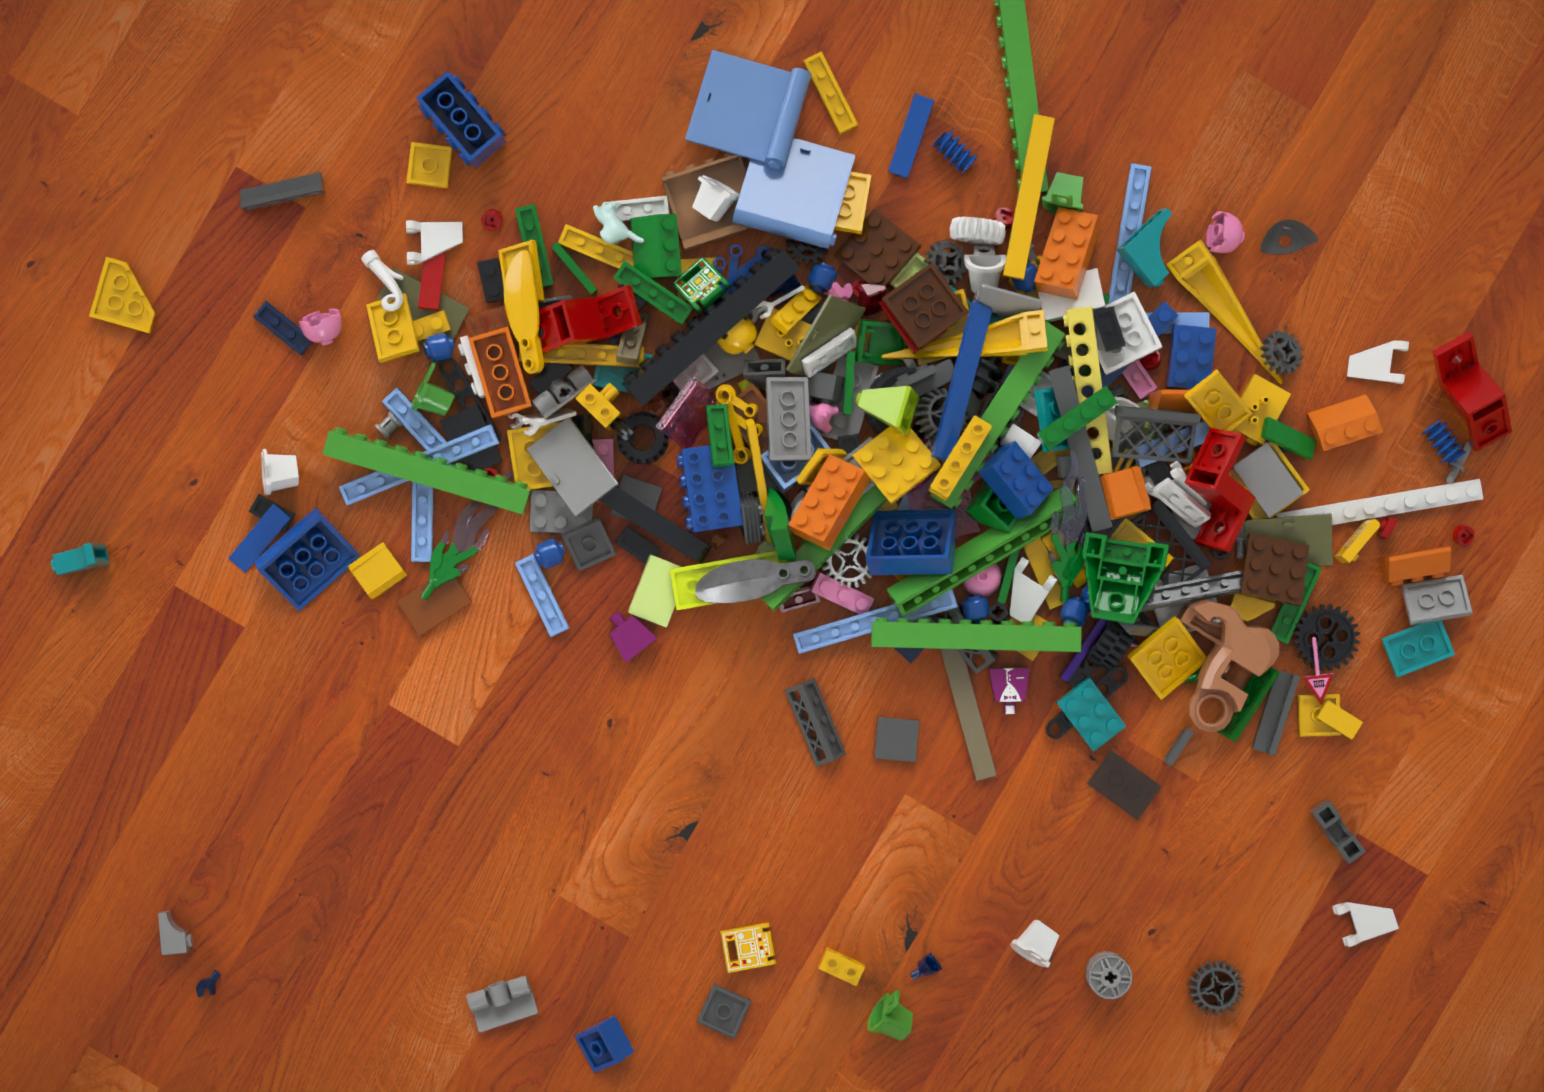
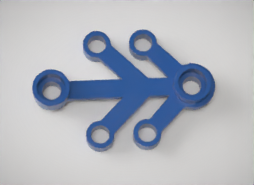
M737 244L731 245L729 248L731 256L728 277L725 280L732 285V282L738 276H744L749 272L748 268L754 262H761L764 259L761 257V252L764 250L768 251L770 248L768 246L758 247L755 252L756 256L737 270L742 248ZM733 247L739 248L738 254L732 253ZM716 257L713 260V266L721 275L722 269L726 266V261L722 257ZM718 259H721L723 261V265L721 267L716 266V261ZM722 283L720 284L721 288L724 290L726 287Z

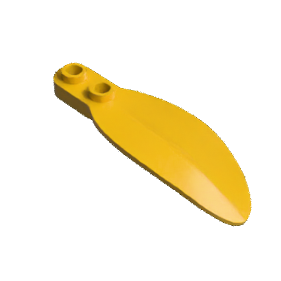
M522 250L514 257L508 268L504 284V303L510 327L519 342L524 370L529 374L540 373L544 367L541 341L538 336L539 307L531 255L529 251Z

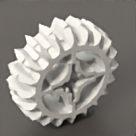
M955 217L952 219L949 229L952 239L980 245H1000L1003 243L1006 233L1003 223L977 217Z
M859 534L855 535V539L850 538L844 543L856 545L851 553H844L839 549L834 553L842 562L837 572H835L832 566V556L826 561L828 566L822 567V570H830L826 576L830 577L833 575L834 581L840 580V586L847 582V587L850 588L851 582H854V586L857 588L859 587L858 580L865 584L866 580L863 577L865 575L868 578L872 577L868 573L867 563L865 568H863L856 560L860 550L862 549L866 556L868 545H864L867 540L866 538H863L861 542L858 541ZM854 552H856L853 556L854 558L852 561L855 565L858 566V568L854 565L850 566L849 564V567L846 566L844 570H842V568L845 565V560L840 554H842L843 556L847 555L849 557V555H852ZM848 568H853L861 573L854 578L842 577Z

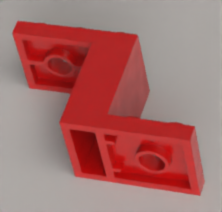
M625 285L596 298L565 299L540 309L539 330L542 327L543 336L541 337L539 332L538 336L541 341L542 353L545 354L567 345L598 343L641 326L642 322L632 285ZM618 306H619L620 309H621V315H620V316L617 315V311H616L617 308H618Z
M1468 331L1432 351L1440 390L1467 421L1472 448L1477 452L1512 433L1505 393L1479 364L1473 335Z
M1210 428L1184 482L1211 504L1209 510L1211 518L1202 524L1194 542L1200 546L1229 553L1256 498L1229 476L1246 439L1240 433ZM1223 526V529L1218 532V529Z

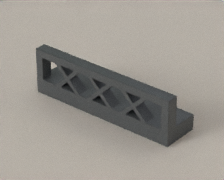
M319 172L239 190L241 196L240 208L244 211L325 194L322 175Z
M958 602L957 608L945 611V617L938 616L937 614L930 615L935 623H938V619H950L952 622H956V624H959V620H965L962 607ZM957 649L976 674L999 656L996 650ZM973 653L982 655L986 662L978 667L973 661Z
M1278 669L1276 670L1280 674L1269 690L1251 747L1271 755H1276L1300 679L1298 675Z
M815 678L786 689L785 693L816 767L846 755ZM793 691H799L800 701L795 698ZM803 710H805L808 713V720L804 719L802 714ZM811 729L817 734L816 740L810 734ZM819 748L824 751L826 759L821 760L818 753Z

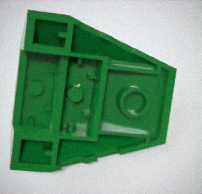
M1086 532L1082 553L1092 618L1134 624L1166 567L1169 545L1153 542L1141 544L1109 539L1107 535Z

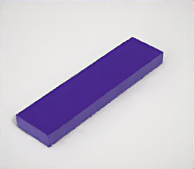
M1096 620L1081 642V652L1073 654L1059 675L1062 680L1066 682L1070 680L1109 620Z

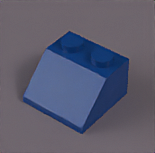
M615 1015L598 1022L574 1036L593 1072L615 1065L635 1052Z

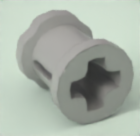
M389 412L388 417L380 424L377 423L375 427L388 439L390 437L389 434L398 426L401 427L402 423L392 412Z

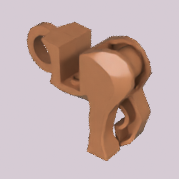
M1203 600L1194 604L1192 602L1185 603L1177 618L1180 622L1215 643L1197 677L1198 683L1195 694L1191 696L1188 703V715L1191 722L1197 728L1207 732H1217L1229 724L1234 712L1241 711L1248 696L1247 693L1221 678V675L1226 674L1229 670V662L1232 661L1248 672L1261 676L1275 663L1279 655V642L1275 634L1269 629L1262 626L1245 625L1237 610L1231 606L1209 600ZM1216 617L1221 620V624L1211 620ZM1215 697L1222 704L1221 716L1213 722H1205L1199 715L1200 705L1205 699Z

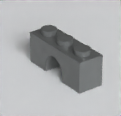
M1324 799L1308 811L1344 862L1350 864L1366 852L1357 838L1346 828L1341 820L1342 817L1329 800Z

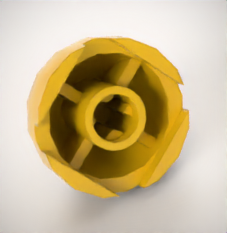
M746 315L716 343L721 349L731 355H737L742 351L746 354L754 347L753 342L757 337L756 326Z

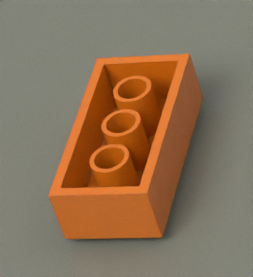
M1058 207L1034 280L1038 292L1075 300L1078 299L1101 228L1098 215Z
M504 327L468 338L491 418L498 419L512 413L534 408L511 329Z
M829 454L788 524L792 532L830 551L870 482L866 471Z

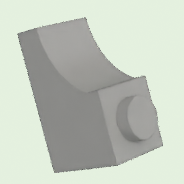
M171 911L158 913L162 955L189 952L191 947H193L192 934L189 935V930L180 928L174 922Z

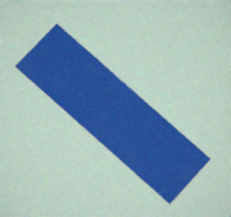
M273 503L228 559L245 573L289 521L290 517Z

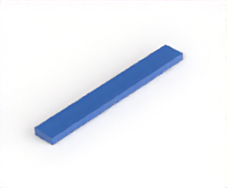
M976 301L971 303L931 457L943 462L947 460L959 439L993 310Z

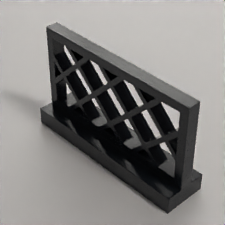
M1160 499L1153 503L1151 510L1143 512L1132 521L1136 526H1142L1143 532L1145 527L1157 528L1156 540L1154 541L1156 543L1170 544V555L1172 554V545H1181L1184 548L1183 558L1174 557V560H1183L1182 573L1170 572L1169 564L1167 571L1162 572L1167 573L1166 579L1162 574L1159 578L1164 585L1169 584V574L1181 575V582L1184 580V575L1190 576L1185 581L1193 580L1212 565L1211 561ZM1152 511L1158 516L1157 526L1145 524L1146 515ZM1143 519V524H1136ZM1160 520L1166 527L1160 526ZM1159 528L1168 529L1171 532L1170 542L1158 541ZM1173 536L1179 543L1173 542ZM1186 553H1188V555L1192 559H1186ZM1185 562H1195L1200 569L1193 574L1184 573Z

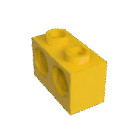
M827 947L818 968L857 986L865 969V964Z

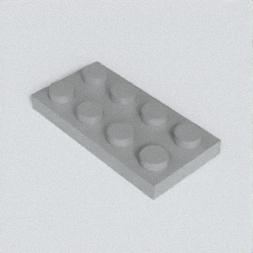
M842 356L837 360L833 375L845 378L846 356ZM855 361L852 415L846 416L843 414V385L841 402L833 401L832 404L836 405L839 410L838 414L831 417L830 425L832 430L828 434H823L817 429L821 436L837 440L838 436L857 433L859 435L865 411L856 405V397L858 393H862V390L870 389L871 384L873 385L879 366Z
M767 377L765 381L769 461H810L811 435L808 377Z

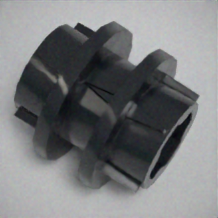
M985 356L979 359L972 386V391L978 399H983L985 393H993L997 387L993 381L1000 380L1003 375L1002 371L998 368L1001 360L997 356Z

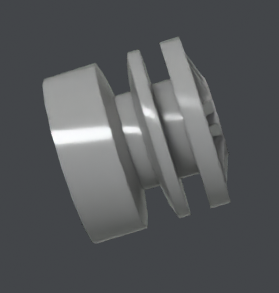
M1102 951L1096 953L1089 959L1085 967V977L1088 985L1097 995L1105 999H1115L1123 996L1132 984L1130 966L1120 955L1114 952ZM1108 972L1115 975L1111 977V981L1105 978V976H1108Z

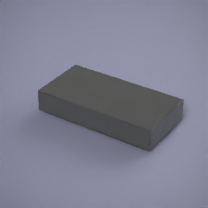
M1187 727L1182 730L1163 758L1164 763L1172 767L1194 734V731Z

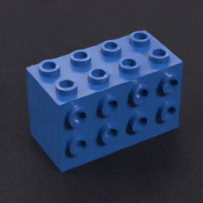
M447 71L416 97L420 103L418 108L428 120L430 118L434 120L431 123L441 136L444 133L447 135L445 140L454 151L459 149L460 153L458 155L468 167L472 165L476 169L507 143L504 139L506 134L497 122L494 124L491 122L493 119L483 106L481 108L478 107L480 103L470 90L466 93L464 90L466 87L457 75L452 76Z
M710 445L681 449L676 456L677 468L682 470V475L679 476L680 488H684L685 491L682 503L683 509L688 511V516L685 517L686 529H690L692 534L742 526L743 518L735 463L733 466L712 468Z

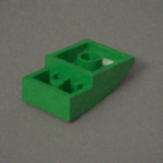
M769 488L764 517L772 545L776 548L779 561L796 559V544L792 530L788 526L789 519L785 505L779 494L773 488Z

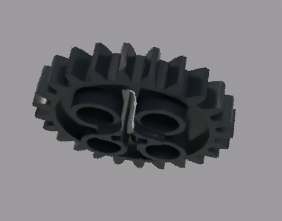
M1320 604L1319 610L1312 606V613L1305 610L1306 617L1300 616L1301 624H1296L1298 631L1293 632L1297 639L1292 640V642L1298 643V646L1294 648V651H1301L1298 658L1306 657L1304 664L1307 665L1312 662L1311 668L1315 669L1313 645L1308 644V635L1311 633L1315 635L1318 646L1324 640L1322 635L1328 634L1336 622L1338 626L1328 635L1330 640L1324 641L1318 649L1319 669L1323 671L1325 666H1327L1328 671H1332L1333 665L1340 669V662L1347 665L1346 658H1354L1351 651H1358L1354 644L1360 643L1359 640L1355 639V636L1360 635V632H1354L1358 624H1351L1354 617L1347 618V610L1340 613V606L1333 610L1332 604H1329L1327 609H1325L1324 604ZM1323 617H1326L1329 621V625L1325 629L1320 626V620ZM1339 630L1345 633V638L1341 642L1336 638V633ZM1327 646L1332 649V655L1329 658H1326L1323 654V650Z

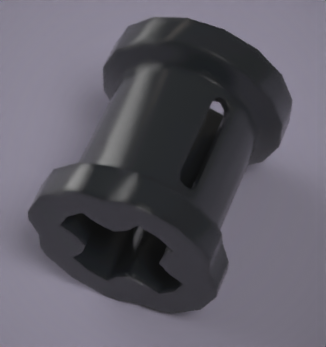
M995 603L989 609V615L994 624L1001 625V621L1010 620V614L1002 603ZM1002 611L1000 618H997L998 612Z

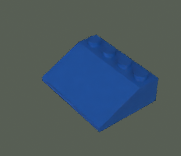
M315 507L258 557L254 563L257 570L300 611L346 571L348 566L359 559L361 555L331 521Z
M956 509L877 511L873 515L866 553V563L870 575L952 574L955 559Z

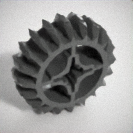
M936 388L931 392L925 393L924 397L918 400L920 404L916 406L919 412L915 413L914 416L918 417L919 421L915 424L921 426L919 432H925L924 438H930L931 443H935L948 393L946 388ZM936 401V406H934V411L931 412L932 406H933L934 402ZM966 415L964 416L959 439L960 436H962L964 429H966L968 426V424L965 421H967L970 417Z
M1214 959V965H1212L1210 960H1206L1207 967L1200 963V972L1193 969V973L1197 975L1196 978L1189 977V980L1194 982V984L1187 986L1189 989L1194 990L1189 993L1190 997H1196L1192 1003L1194 1005L1200 1003L1198 1009L1201 1011L1205 1008V1013L1208 1015L1212 1009L1214 1016L1218 1015L1219 1009L1223 1015L1226 1014L1225 1008L1232 1012L1234 1009L1231 1004L1239 1005V1002L1235 1000L1236 997L1243 998V995L1238 993V991L1245 989L1244 986L1238 985L1244 981L1243 978H1236L1240 972L1238 970L1233 971L1234 965L1232 964L1227 967V961L1225 960L1221 962L1220 966L1218 959ZM1215 971L1227 973L1231 980H1218ZM1209 974L1208 983L1200 989L1202 979ZM1215 982L1220 985L1217 993L1213 989L1211 990V988H1214ZM1232 986L1229 997L1224 1000L1223 994L1225 990ZM1201 995H1214L1217 1004L1204 1001Z

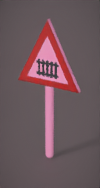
M1313 637L1312 644L1316 675L1305 676L1303 679L1322 705L1334 673L1320 675L1316 637Z

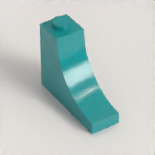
M1168 208L1159 209L1117 249V252L1146 288L1160 286L1165 281L1164 277L1169 274L1160 254L1161 233L1165 223L1172 215Z
M102 543L83 544L82 547L52 555L53 560H51L52 569L57 575L70 574L110 564L106 544Z

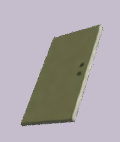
M393 268L392 271L404 277L403 280L395 278L394 280L402 294L406 293L408 296L413 321L445 310L452 330L444 333L448 338L452 337L454 340L470 308L441 293L439 311L418 309L421 282ZM385 284L376 301H380L385 296L392 294ZM426 339L419 342L423 344L425 343Z
M829 294L786 370L807 377L801 360L850 327L854 330L866 308ZM835 361L819 372L828 374Z
M1331 513L1244 521L1245 546L1247 534L1249 533L1309 545L1307 562L1313 565L1328 566L1334 564Z

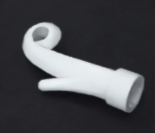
M375 250L366 252L361 258L362 262L376 274L392 293L382 299L383 308L388 311L397 310L403 302V296L394 278L403 280L404 277L388 268L380 260ZM390 300H395L393 304L387 303Z

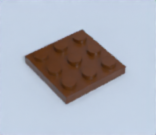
M873 209L864 219L862 233H852L834 256L866 283L887 288L919 251L921 245L876 209Z
M932 262L881 299L918 350L969 313Z
M1253 533L1247 534L1239 595L1298 607L1301 606L1309 545Z

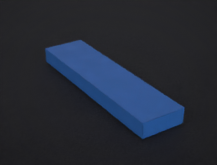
M914 94L888 173L908 178L934 103L933 99Z

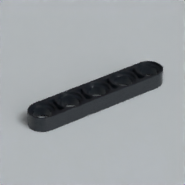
M453 358L440 361L439 370L463 410L468 409L465 405V399L469 396L474 397L476 400L475 405L478 404L481 409L480 411L486 416L487 425L492 424L497 438L501 442L502 436L478 395H474L472 386L458 362ZM447 361L454 363V370L451 373L444 371L443 365ZM457 379L464 380L465 387L463 390L458 391L455 389L454 382Z
M1115 667L1094 684L1096 687L1101 683L1107 685L1108 692L1103 695L1107 699L1127 681L1128 673L1122 667ZM1116 670H1121L1124 674V678L1120 682L1113 680L1112 675ZM1061 711L1046 724L1045 732L1050 738L1057 739L1069 731L1073 725L1065 719V714ZM1053 723H1057L1060 726L1061 730L1057 735H1052L1049 732V727Z

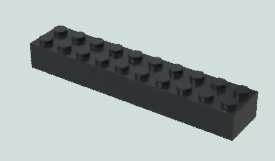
M770 248L763 255L765 258L761 262H754L748 268L749 272L745 276H738L732 282L734 285L729 290L725 288V293L707 308L703 307L702 313L697 318L695 316L690 318L685 323L687 326L682 331L677 330L670 336L671 341L666 345L663 343L654 350L656 354L650 359L646 357L639 363L640 368L635 372L630 371L624 376L622 385L637 403L644 406L800 269L785 249Z

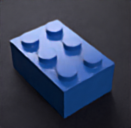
M1172 324L1165 386L1192 389L1212 373L1217 328Z
M1016 441L1001 446L978 472L1016 519L1031 515L1054 489Z

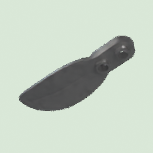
M760 559L731 562L704 575L697 583L695 593L699 599L709 603L750 601L767 596L782 586L810 582L816 575V568L807 560L784 564ZM803 567L808 568V572L806 574L801 573V569ZM782 571H787L786 577L780 576Z

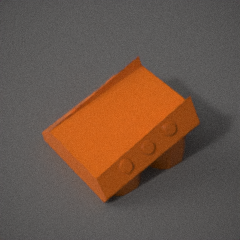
M1132 466L1128 469L1103 474L1100 477L1111 520L1151 510L1150 499L1145 487V477L1142 475L1140 467Z

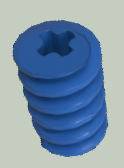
M954 131L944 132L934 142L932 147L939 146L937 151L939 154L945 152L944 160L951 157L949 165L957 163L955 171L963 169L962 175L975 162L978 155L970 156L972 149L964 150L966 143L964 142L959 145L960 137L952 138Z
M1440 419L1427 427L1422 432V435L1430 434L1426 441H1434L1431 448H1439L1436 456L1443 454L1440 462H1448L1450 464L1463 456L1466 451H1458L1461 443L1453 444L1457 437H1449L1452 430H1444L1448 424L1447 422L1440 423L1442 420Z

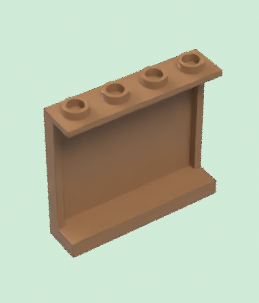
M726 153L722 159L710 158L705 160L703 165L696 166V164L686 166L684 168L685 171L679 173L676 170L665 173V177L662 178L672 213L677 214L678 231L685 251L754 229L732 222L738 201L733 202L719 222L708 219L692 207L702 184L698 180L699 176L711 177L740 194L746 176L741 156Z

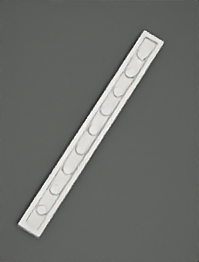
M1480 479L1282 512L1276 514L1275 518L1331 513L1332 525L1481 500L1483 499Z

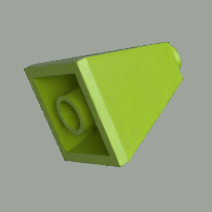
M910 386L862 390V393H858L856 405L876 419L908 436L919 395Z

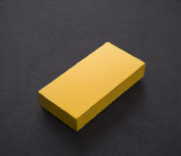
M1329 700L1325 701L1316 716L1317 719L1351 740L1363 723Z

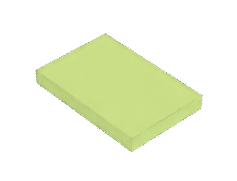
M650 555L628 613L667 628L676 605L669 569L681 566Z

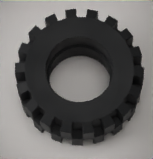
M641 411L639 413H632L629 417L623 419V422L631 430L639 426H647L655 434V442L647 450L636 449L632 445L631 440L626 442L617 434L619 450L628 460L637 464H651L665 454L669 445V434L666 425L658 416L650 412Z
M1109 621L1088 651L1087 659L1105 671L1110 672L1125 656L1136 635H1129L1118 622Z

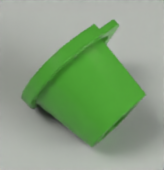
M1057 172L1047 195L1042 197L1043 208L1056 215L1058 207L1083 212L1084 204L1081 203L1083 177Z
M432 361L415 393L411 409L415 411L422 409L445 416L455 395L428 381L436 365Z
M895 990L891 995L886 993L876 1003L867 1022V1030L873 1034L881 1033L899 1041H902L911 1033L913 1013L899 1004V990Z

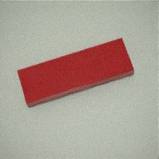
M446 251L423 262L418 309L439 311Z

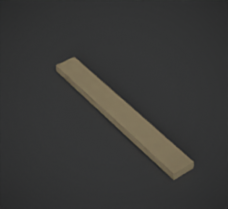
M940 649L976 781L997 776L965 659L957 649Z

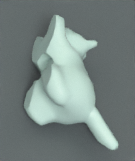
M603 202L600 207L597 205L593 206L596 218L603 224L600 235L604 242L617 245L620 241H624L629 237L635 242L644 243L645 240L628 230L627 226L618 218L617 208L620 206L619 203Z

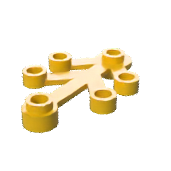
M723 384L716 390V405L727 404L729 426L736 447L733 451L734 462L744 464L750 459L751 454L749 449L744 446L739 425L746 429L745 420L747 419L737 414L734 406L743 410L747 417L756 415L758 408L755 404H747L738 398L735 389L731 385ZM725 391L728 392L729 398L724 395ZM749 407L753 409V414L748 411ZM756 423V428L759 430L757 435L760 436L763 433V427ZM741 451L745 453V457L741 456Z

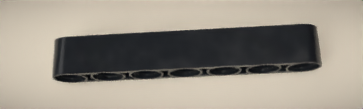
M614 487L599 499L600 502L699 564H702L712 548L617 487Z

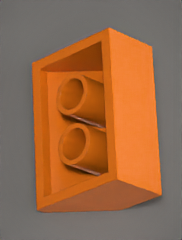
M1158 390L1148 393L1149 408L1197 413L1184 397V394L1189 390Z
M1366 394L1306 413L1319 453L1383 433L1378 414Z
M1440 547L1380 558L1384 583L1391 582V586L1404 584L1403 580L1405 579L1417 582L1423 581L1424 576L1431 575L1432 579L1445 577L1444 573L1450 572L1451 547Z

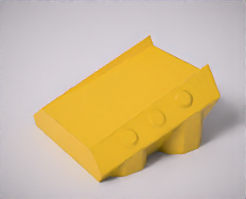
M384 542L348 566L371 599L383 594L388 588L407 576Z

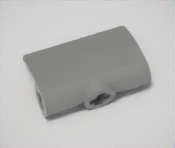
M985 284L982 285L980 290H976L973 302L976 301L992 308V313L1000 319H1006L1022 312L1038 311L1042 305L1041 299Z
M580 365L566 375L569 381L566 382L563 379L554 380L550 385L551 394L546 390L531 402L542 417L548 418L578 396L589 384L593 385L596 383L597 380H593L584 366Z
M526 975L506 982L504 980L488 985L485 989L466 995L469 1008L474 1013L479 1032L538 1013L535 998Z

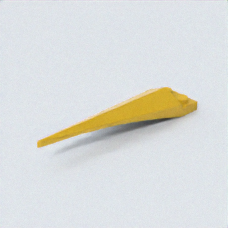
M1200 239L1168 262L1166 265L1176 279L1248 349L1279 384H1283L1280 374H1276V369L1270 371V365H1264L1266 358L1261 357L1264 351L1260 349L1263 344L1216 258L1212 256L1203 241Z
M1044 310L1022 312L989 324L980 357L1027 355V353L1048 351ZM963 333L931 342L915 354H912L908 348L884 354L881 358L883 360L954 358L958 356Z

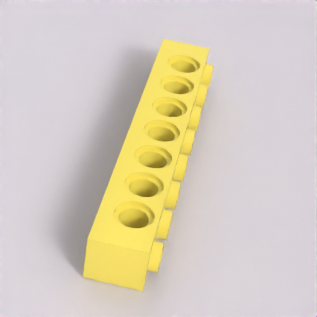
M1092 306L1067 309V314H1063L1064 326H1069L1070 334L1066 335L1067 347L1072 349V355L1068 356L1070 368H1074L1075 376H1072L1075 388H1077L1079 404L1090 397L1083 395L1082 388L1084 386H1091L1094 389V393L1102 388ZM1077 323L1085 325L1086 331L1084 334L1079 335L1075 333L1074 326ZM1078 345H1087L1088 353L1086 355L1078 354L1076 350ZM1082 365H1088L1091 368V373L1083 376L1080 374L1079 368ZM1104 412L1086 425V430L1090 427H1096L1099 430L1097 437L1092 438L1088 436L1091 448H1099L1102 452L1099 458H1094L1098 474L1113 473L1106 412Z

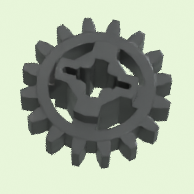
M950 239L944 240V242L940 240L936 244L931 245L932 251H926L925 254L929 258L925 259L924 262L928 263V265L932 262L940 274L942 272L950 274V276L941 275L948 284H954L956 280L963 278L961 274L967 273V270L964 268V255L967 254H962L964 247L957 248L958 242L951 243Z
M1277 330L1268 334L1267 338L1262 340L1265 345L1260 347L1264 351L1261 357L1266 358L1264 365L1269 364L1270 371L1276 369L1277 375L1281 373L1287 375L1296 371L1297 367L1302 365L1299 360L1304 358L1300 354L1303 348L1298 347L1299 340L1294 341V334L1288 336L1287 330L1283 332Z

